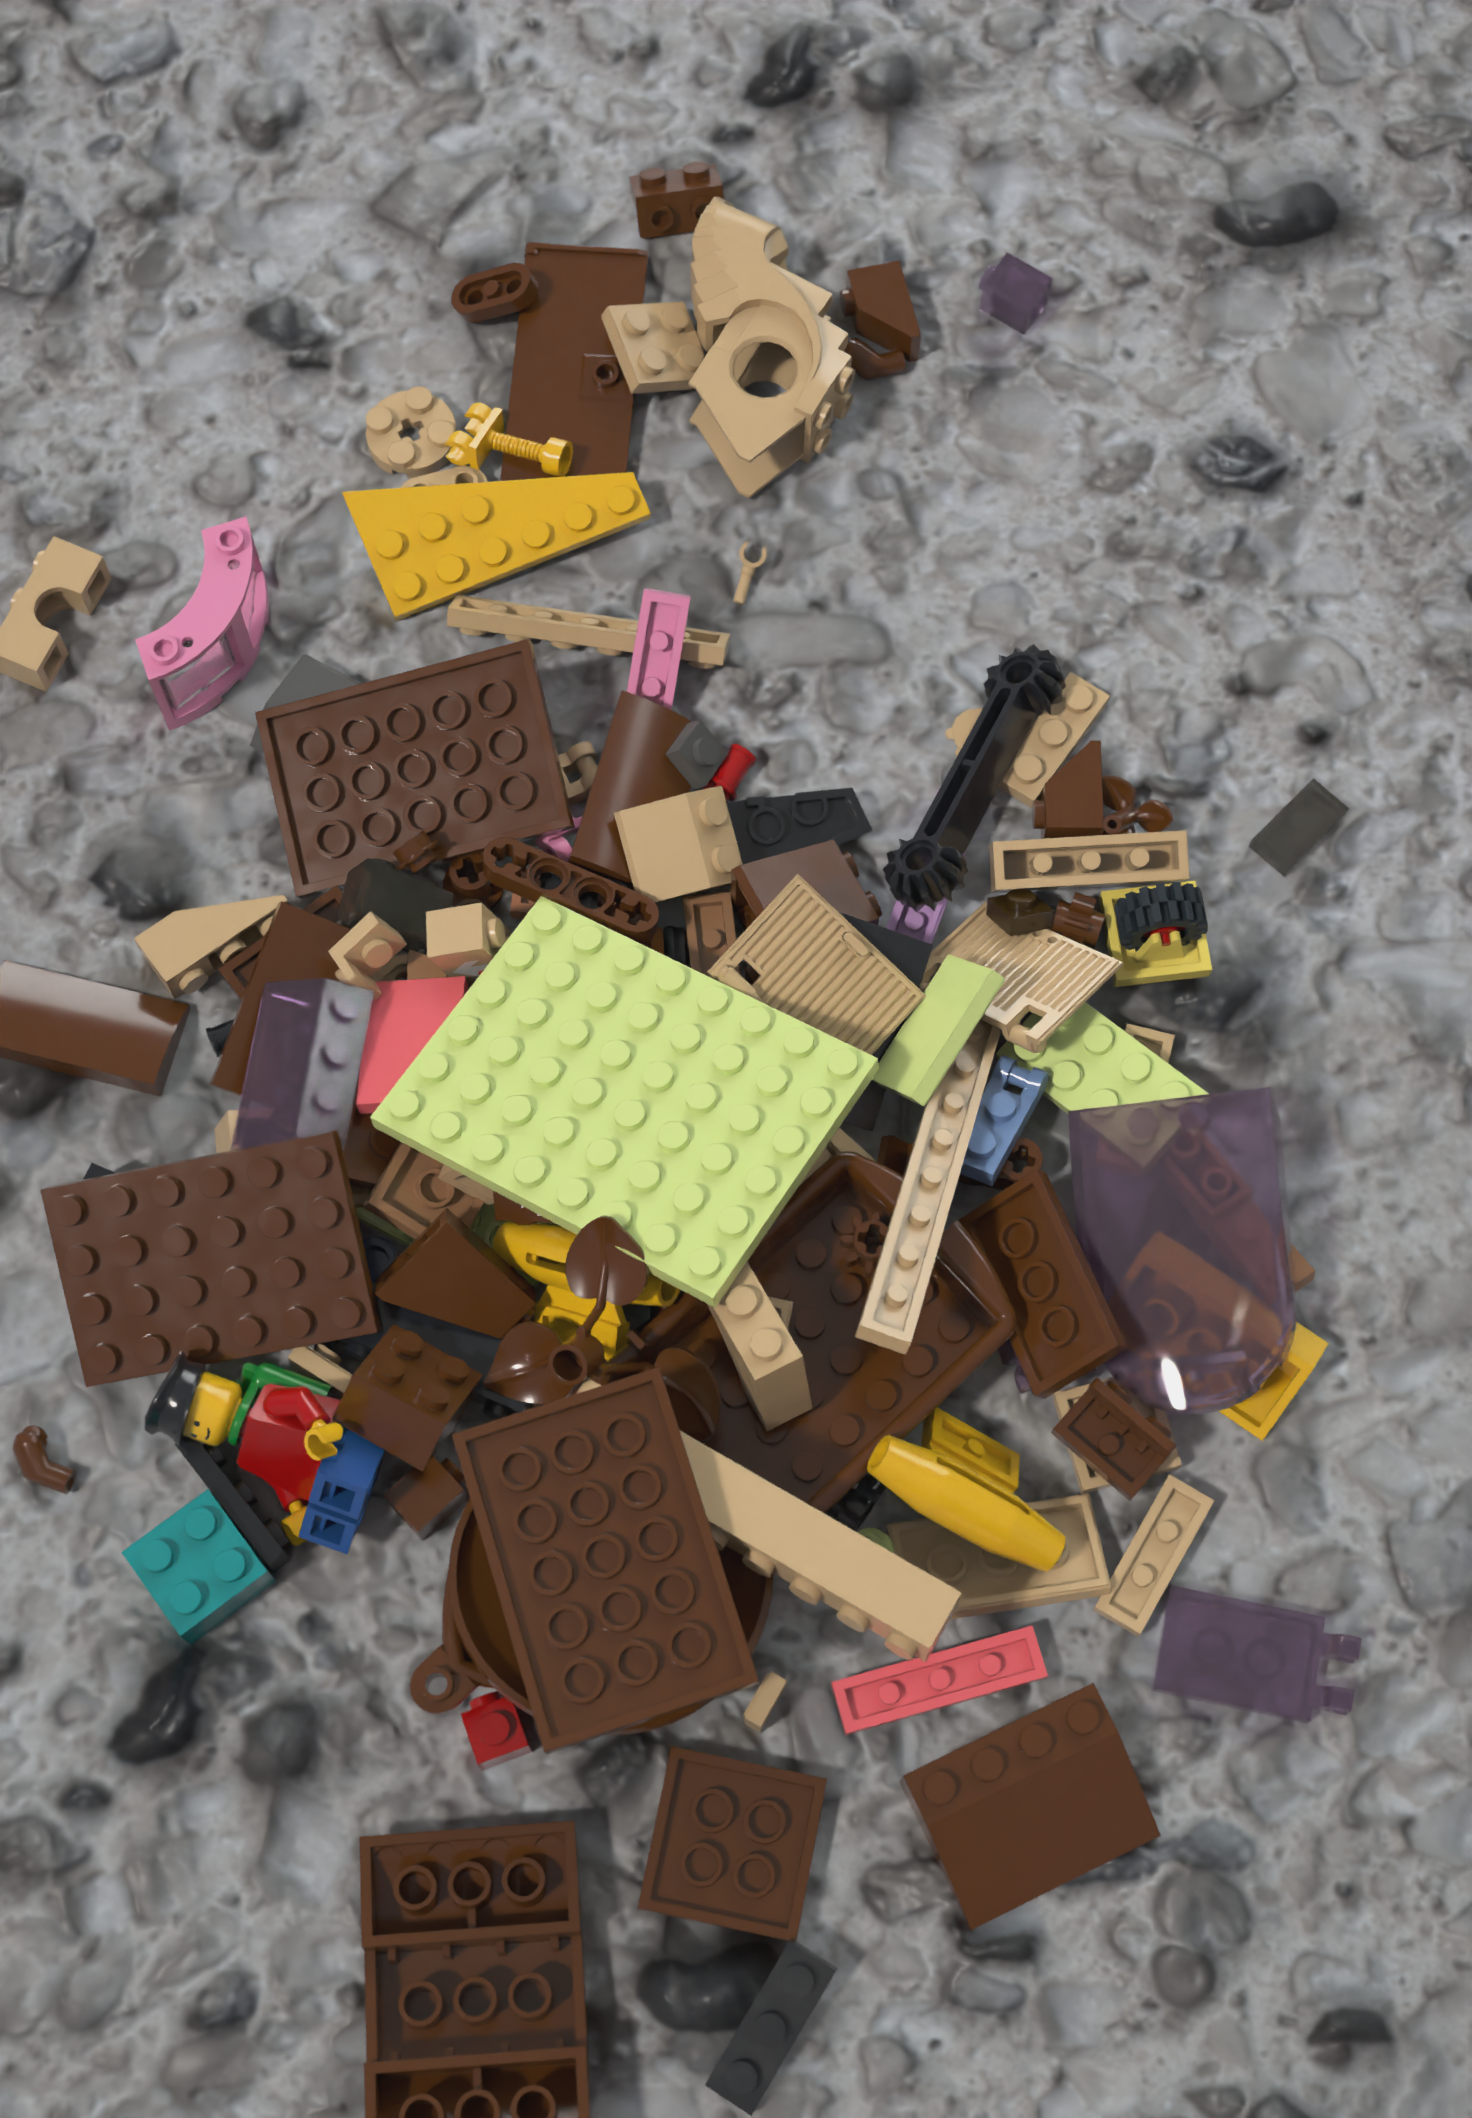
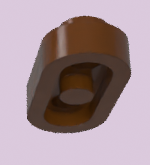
M521 263L506 264L463 278L452 292L451 303L461 317L468 322L476 323L520 311L530 305L537 295L538 281L525 265Z

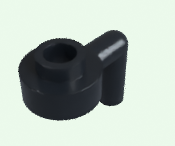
M870 1475L865 1482H861L856 1489L852 1488L832 1507V1511L838 1515L836 1521L857 1532L887 1487Z

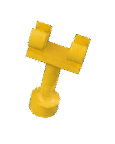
M473 403L464 415V417L471 418L465 429L475 437L472 438L463 431H455L444 444L451 446V449L445 456L450 462L459 466L470 464V468L479 470L491 450L494 449L495 451L540 462L544 473L564 477L570 468L573 457V445L570 441L552 437L543 445L503 434L502 409L494 407L492 410L483 403Z

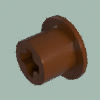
M483 853L459 857L451 861L450 867L443 879L444 895L451 906L455 907L464 899L475 898L483 901L491 909L501 899L504 889L489 882L483 874Z

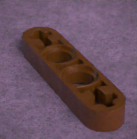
M496 838L485 846L482 864L483 874L492 884L535 903L541 896L640 944L650 941L655 936L658 928L659 910L655 902L649 897L513 838ZM506 856L513 858V864L506 863L503 868L496 866V860L503 861ZM529 864L526 878H521V871L526 872V866ZM550 872L559 876L562 883L555 889L547 890L539 887L535 879L542 873ZM593 891L601 894L605 898L606 903L599 908L590 909L580 903L579 897L586 892ZM614 903H619V910L616 909L615 917H611L614 909ZM637 913L645 916L644 921L640 920L636 926L628 923L629 918H634Z

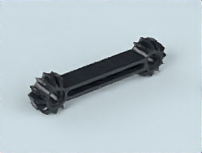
M1033 644L1025 651H1021L1016 646L1013 654L1007 657L999 655V665L987 668L988 679L983 685L988 700L914 837L908 841L899 839L900 848L887 853L888 864L883 868L885 880L894 898L902 905L907 904L915 912L921 910L925 905L935 911L939 901L946 899L952 902V891L965 887L963 876L968 872L967 861L963 856L1036 717L1042 713L1051 715V705L1063 701L1062 690L1066 687L1065 676L1055 656L1051 655L1049 650L1041 651Z

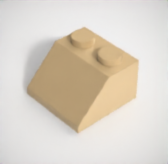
M722 786L688 792L614 813L634 891L649 897L655 903L731 884V869L743 864Z

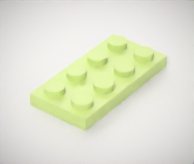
M1086 1002L1047 1039V1045L1043 1052L1033 1053L1012 1042L1006 1041L996 1053L998 1060L1002 1055L1017 1060V1066L1031 1071L1036 1067L1049 1072V1079L1042 1095L1146 1175L1212 1102L1209 1093ZM1032 1013L1022 1026L1031 1029L1043 1017Z

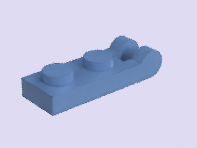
M1005 1055L999 1058L993 1075L983 1092L960 1174L993 1186L1046 1088L1049 1072L1036 1067L1031 1071L1017 1066V1060ZM1012 1084L1023 1088V1091L1019 1096L1006 1091L1008 1086Z

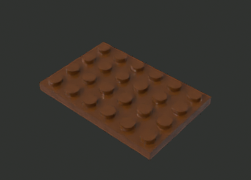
M529 639L255 712L295 895L298 898L302 899L326 893L336 885L341 889L411 871L408 866L403 870H398L397 867L401 864L392 852L423 830L431 841L437 840L438 842L432 848L437 857L424 866L426 867L483 852L485 846L496 838L509 837L523 842L575 828L534 648Z
M338 1129L48 1186L40 1190L86 1387L169 1372L176 1356L181 1351L185 1353L188 1361L207 1365L377 1333L382 1329Z
M660 1367L452 1434L543 1751L546 1755L760 1684Z

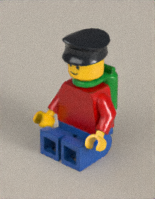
M181 1351L176 1356L145 1415L144 1428L146 1432L150 1435L162 1432L171 1437L177 1446L181 1445L184 1436L210 1446H218L226 1438H228V1442L231 1445L237 1446L241 1438H243L237 1463L240 1468L264 1479L274 1488L285 1512L292 1513L281 1521L282 1530L290 1543L298 1546L308 1540L344 1554H348L371 1501L372 1491L385 1450L332 1420L341 1400L329 1397L331 1385L267 1362L261 1363L259 1366L245 1363L240 1379L237 1378L234 1382L207 1372L206 1365L203 1363L188 1361L185 1353Z

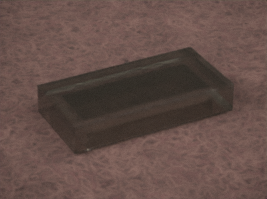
M1313 778L1251 840L1249 847L1285 877L1346 816L1349 808Z

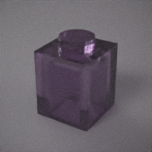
M1007 252L997 266L991 264L986 269L980 280L979 289L982 290L980 310L1025 335L1048 304L1053 278Z

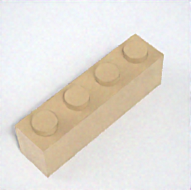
M1187 830L994 841L988 846L991 893H1006L1013 889L1040 891L1183 882L1190 879Z

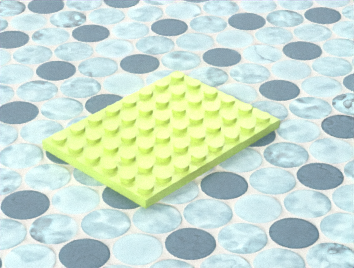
M541 896L370 1118L374 1128L576 1235L586 1224L600 1216L606 1215L614 1218L640 1245L644 1252L645 1260L623 1248H616L645 1262L650 1274L716 1308L879 1070L878 1058Z

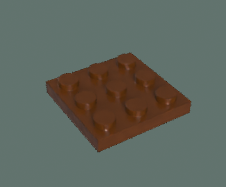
M671 1746L638 1909L775 1939L790 1941L792 1938L797 1941L827 1778Z

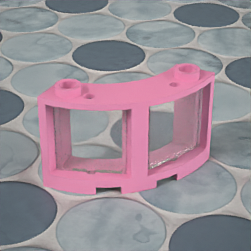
M247 516L201 530L205 551L204 566L199 584L186 606L167 624L146 636L135 639L149 683L169 731L194 721L218 706L223 701L222 696L238 680L243 681L261 650L259 644L265 625L268 624L269 598L264 572Z

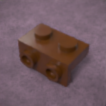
M691 162L684 165L683 169L665 171L661 168H649L641 171L639 175L629 176L631 195L637 214L638 231L643 239L693 232L701 214H703L713 197L716 196L724 199L723 184L715 164L708 165L705 162Z
M1095 1378L1087 1391L1058 1422L1051 1433L1126 1499L1131 1501L1171 1455L1176 1445L1170 1440L1172 1434L1162 1422L1150 1415L1144 1418L1130 1406L1132 1400L1120 1386L1111 1381L1105 1384L1099 1378Z

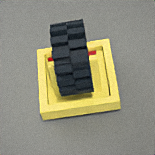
M1196 880L1172 882L1169 884L1159 883L1151 886L1100 892L1099 904L1101 913L1105 914L1103 927L1108 955L1123 963V966L1112 975L1114 987L1210 976L1212 965L1206 938L1208 923L1202 892L1196 886Z

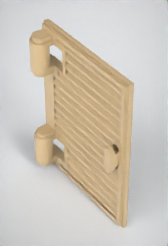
M799 874L785 886L707 971L713 979L870 1055L880 1047L926 996ZM742 960L747 962L760 975L752 985L734 969Z
M984 902L931 951L919 989L924 993L930 983L929 978L940 968L948 954L993 969L1004 977L1005 980L981 1020L1002 1029L1003 1036H1005L1007 1041L1033 1053H1041L1046 1048L1047 1039L1123 966V963L1049 929L1009 936L986 915L987 902ZM1029 1011L1043 1017L1031 1029L1022 1026L1020 1020Z

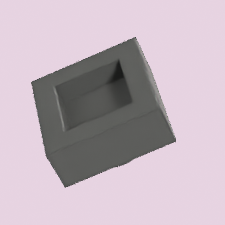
M699 719L686 724L665 755L691 787L696 789L708 784L728 754Z

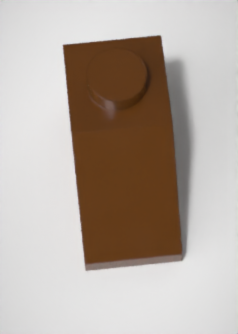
M900 261L847 270L846 289L840 290V303L844 317L851 316L856 334L890 352L901 349L905 360L909 362L918 361L921 333Z
M1091 740L1045 783L1041 801H1033L1032 826L1033 829H1041V839L1102 835L1104 819L1101 741Z

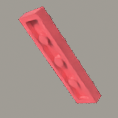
M1033 1625L932 1653L926 1662L920 1658H914L913 1660L903 1661L832 1681L831 1687L844 1733L847 1736L1044 1680L1048 1677Z

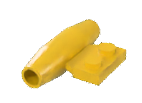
M505 1222L498 1228L494 1236L493 1250L512 1268L548 1285L539 1302L535 1304L534 1321L553 1328L563 1343L576 1334V1329L584 1323L596 1304V1298L583 1299L576 1296L570 1290L566 1280V1258L570 1246L577 1235L554 1224L534 1223L531 1225H518L513 1222ZM649 1273L644 1291L629 1304L667 1307L677 1299L680 1289ZM606 1301V1307L590 1335L596 1337L601 1342L604 1358L607 1361L627 1344L626 1334L629 1333L630 1322L625 1319L622 1306Z
M937 1407L924 1419L921 1446L886 1435L873 1450L867 1466V1471L916 1512L983 1550L1044 1572L1049 1571L1057 1563L1064 1550L1065 1535L1022 1499L1013 1494L1018 1489L1020 1454Z

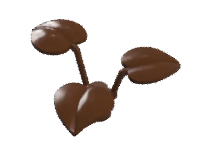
M603 1215L592 1220L580 1230L572 1242L566 1258L565 1273L570 1290L576 1296L583 1299L596 1298L593 1310L584 1323L576 1329V1334L563 1343L553 1328L536 1321H526L510 1329L499 1344L493 1364L484 1379V1386L517 1401L547 1404L567 1397L576 1385L592 1374L598 1378H603L608 1374L645 1372L660 1367L679 1430L683 1433L713 1434L718 1427L720 1419L721 1400L719 1389L712 1371L695 1353L684 1348L668 1347L658 1355L655 1366L647 1361L607 1365L603 1363V1346L596 1337L590 1335L591 1329L604 1311L606 1301L623 1306L633 1302L640 1296L647 1285L649 1269L645 1262L616 1248H623L645 1260L644 1252L640 1245L614 1218Z

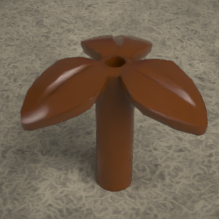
M1106 775L1102 778L1103 801L1108 808L1116 811L1103 820L1104 830L1102 835L1136 833L1134 826L1136 823L1147 832H1162L1172 824L1174 820L1173 814L1164 803L1150 799L1139 808L1134 807L1136 789L1128 781L1111 775Z

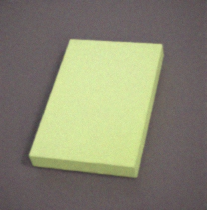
M948 954L925 989V998L910 1013L878 1063L879 1070L872 1081L917 1104L926 1105L1003 985L1005 978L993 969Z

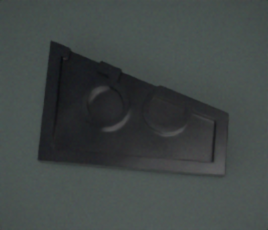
M853 788L795 793V795L766 798L764 796L746 797L744 800L726 801L743 864L833 839L838 848L869 835L873 831Z

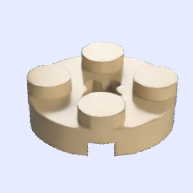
M415 386L408 391L389 395L366 414L368 449L372 459L384 471L393 474V471L407 473L408 478H414L437 472L449 462L445 456L451 449V446L444 444L449 436L457 431L455 419L450 408L441 399L433 396L427 388ZM415 427L420 429L418 431L420 437L418 440L412 441L409 436L400 437L407 428Z

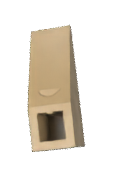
M284 895L174 911L135 937L134 940L142 956L173 998L176 999L183 993L190 994L200 989L207 982L208 976L264 937L268 932L278 903L283 901L289 904Z

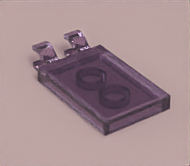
M1170 1585L1167 1591L1151 1691L1302 1723L1311 1721L1312 1708L1346 1716L1347 1712H1352L1354 1690L1337 1686L1317 1685L1319 1659L1324 1657L1353 1664L1354 1659H1359L1362 1638L1345 1634L1323 1633L1325 1617Z

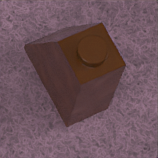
M448 1208L376 1278L375 1294L382 1301L499 1339L511 1328L529 1321L535 1313V1308L533 1307L536 1304L535 1288Z

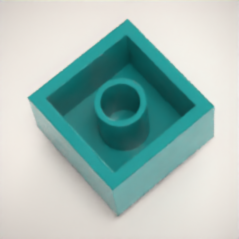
M209 1489L205 1490L121 1552L177 1633L190 1645L276 1582L242 1532Z

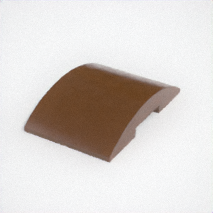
M575 1820L360 1836L362 1949L364 1950L366 2063H364L365 2118H591L586 1980Z

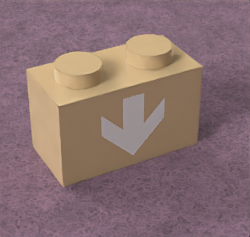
M482 902L427 911V958L449 977L465 976L469 989L479 977V972L486 968L513 932Z

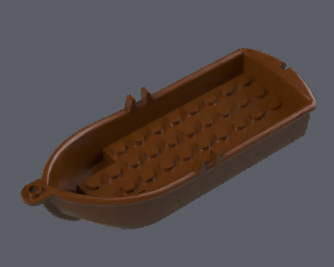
M845 1151L830 1157L798 1186L747 1261L768 1297L793 1302L788 1332L803 1356L812 1409L767 1432L743 1391L730 1352L707 1303L686 1292H682L673 1304L667 1306L640 1332L631 1330L627 1333V1344L608 1361L604 1358L603 1363L607 1365L647 1361L655 1366L658 1355L668 1347L684 1348L698 1355L708 1365L716 1380L721 1400L720 1419L716 1431L711 1435L703 1433L685 1434L825 1514L868 1473L867 1466L870 1456L879 1441L886 1435L903 1440L1012 1336L1016 1328L1017 1317L1015 1309L991 1262L975 1239L956 1220L947 1230L943 1231L912 1342L906 1355L856 1338L855 1335L875 1270L872 1271L870 1279H866L865 1269L858 1264L847 1268L846 1259L853 1252V1249L840 1246L841 1236H854L855 1232L851 1225L853 1217H857L863 1223L872 1220L874 1212H879L880 1222L888 1227L904 1176L859 1153ZM868 1237L866 1252L876 1254L879 1246L878 1238ZM642 1371L608 1374L603 1378H598L592 1374L589 1379L602 1386L642 1373ZM581 1385L569 1396L576 1394ZM448 1573L442 1608L443 1644L415 1669L410 1681V1693L414 1702L423 1711L435 1715L452 1711L478 1686L494 1688L478 1670L458 1634L449 1596ZM437 1677L445 1678L447 1680L446 1690L440 1695L430 1694L428 1691L430 1682Z

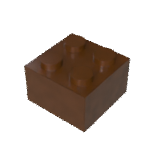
M393 1324L353 1373L332 1420L423 1472L462 1418L483 1374L469 1367L460 1358L450 1356L425 1342L416 1333L404 1330Z

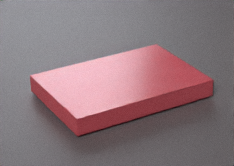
M465 976L375 982L383 994L376 1000L367 995L356 1105L360 1114L374 1113L468 991Z

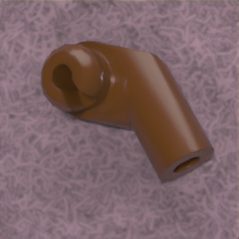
M848 338V345L844 352L852 356L851 368L855 369V373L861 378L872 380L906 371L905 358L901 349L878 354L858 338Z
M35 1425L25 1427L22 1433L15 1436L12 1448L23 1476L31 1482L68 1494L75 1482L76 1470L49 1461L45 1450L48 1435L44 1429Z

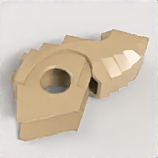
M714 196L710 204L706 206L703 214H701L692 237V263H690L691 301L694 305V318L697 321V336L707 354L689 382V386L696 389L702 398L689 423L697 426L737 492L747 498H751L799 459L809 464L815 453L821 455L825 451L832 436V429L830 427L835 417L842 420L852 404L853 394L849 393V388L855 376V369L851 368L852 356L844 352L848 345L849 333L832 324L831 317L826 315L832 303L833 294L788 271L785 258L788 256L789 247L782 229L768 221L736 209L731 202ZM769 381L780 385L786 391L774 397H759L749 394L744 389L755 382Z

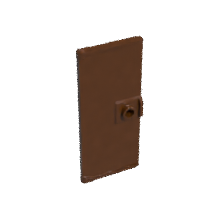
M529 242L525 247V266L536 277L538 292L531 304L519 311L505 434L543 445L552 437L570 441L573 445V457L570 468L564 477L627 473L636 394H631L601 315L608 306L644 304L649 258L648 251L632 248ZM503 453L500 481L557 477L544 473L540 462Z

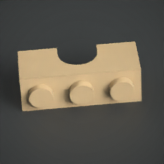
M55 536L51 539L46 550H41L37 554L33 562L32 574L25 586L19 588L14 593L10 604V611L0 626V673L45 692L48 691L69 653L59 632L49 629L45 625L53 614L66 609L77 610L91 616L112 580L103 556Z

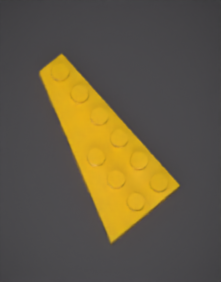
M633 472L342 492L396 622L454 599L456 595L466 594L651 519L650 510Z

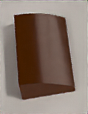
M624 690L621 691L568 860L569 863L603 878L620 881L634 891L614 813L690 792L691 785L665 754L686 724L692 721L653 701Z
M5 960L0 966V1058L161 1097L191 1007L189 1004Z

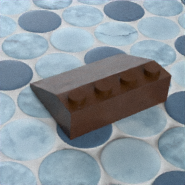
M1094 1683L903 1775L899 1781L970 1931L1161 1836L1120 1734Z

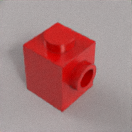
M498 1691L471 1700L469 1702L471 1710L460 1713L477 1765L482 1771L532 1752L516 1705L505 1697L501 1698Z

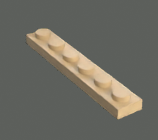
M456 595L448 607L447 626L458 627L459 631L463 634L481 636L487 632L505 634L506 639L514 642L526 639L532 641L533 638L551 641L552 646L562 649L577 648L578 645L596 647V651L601 654L613 656L621 655L624 651L633 653L638 620ZM685 628L680 660H687L690 666L701 669L714 668L715 665L723 666L728 653L730 634Z

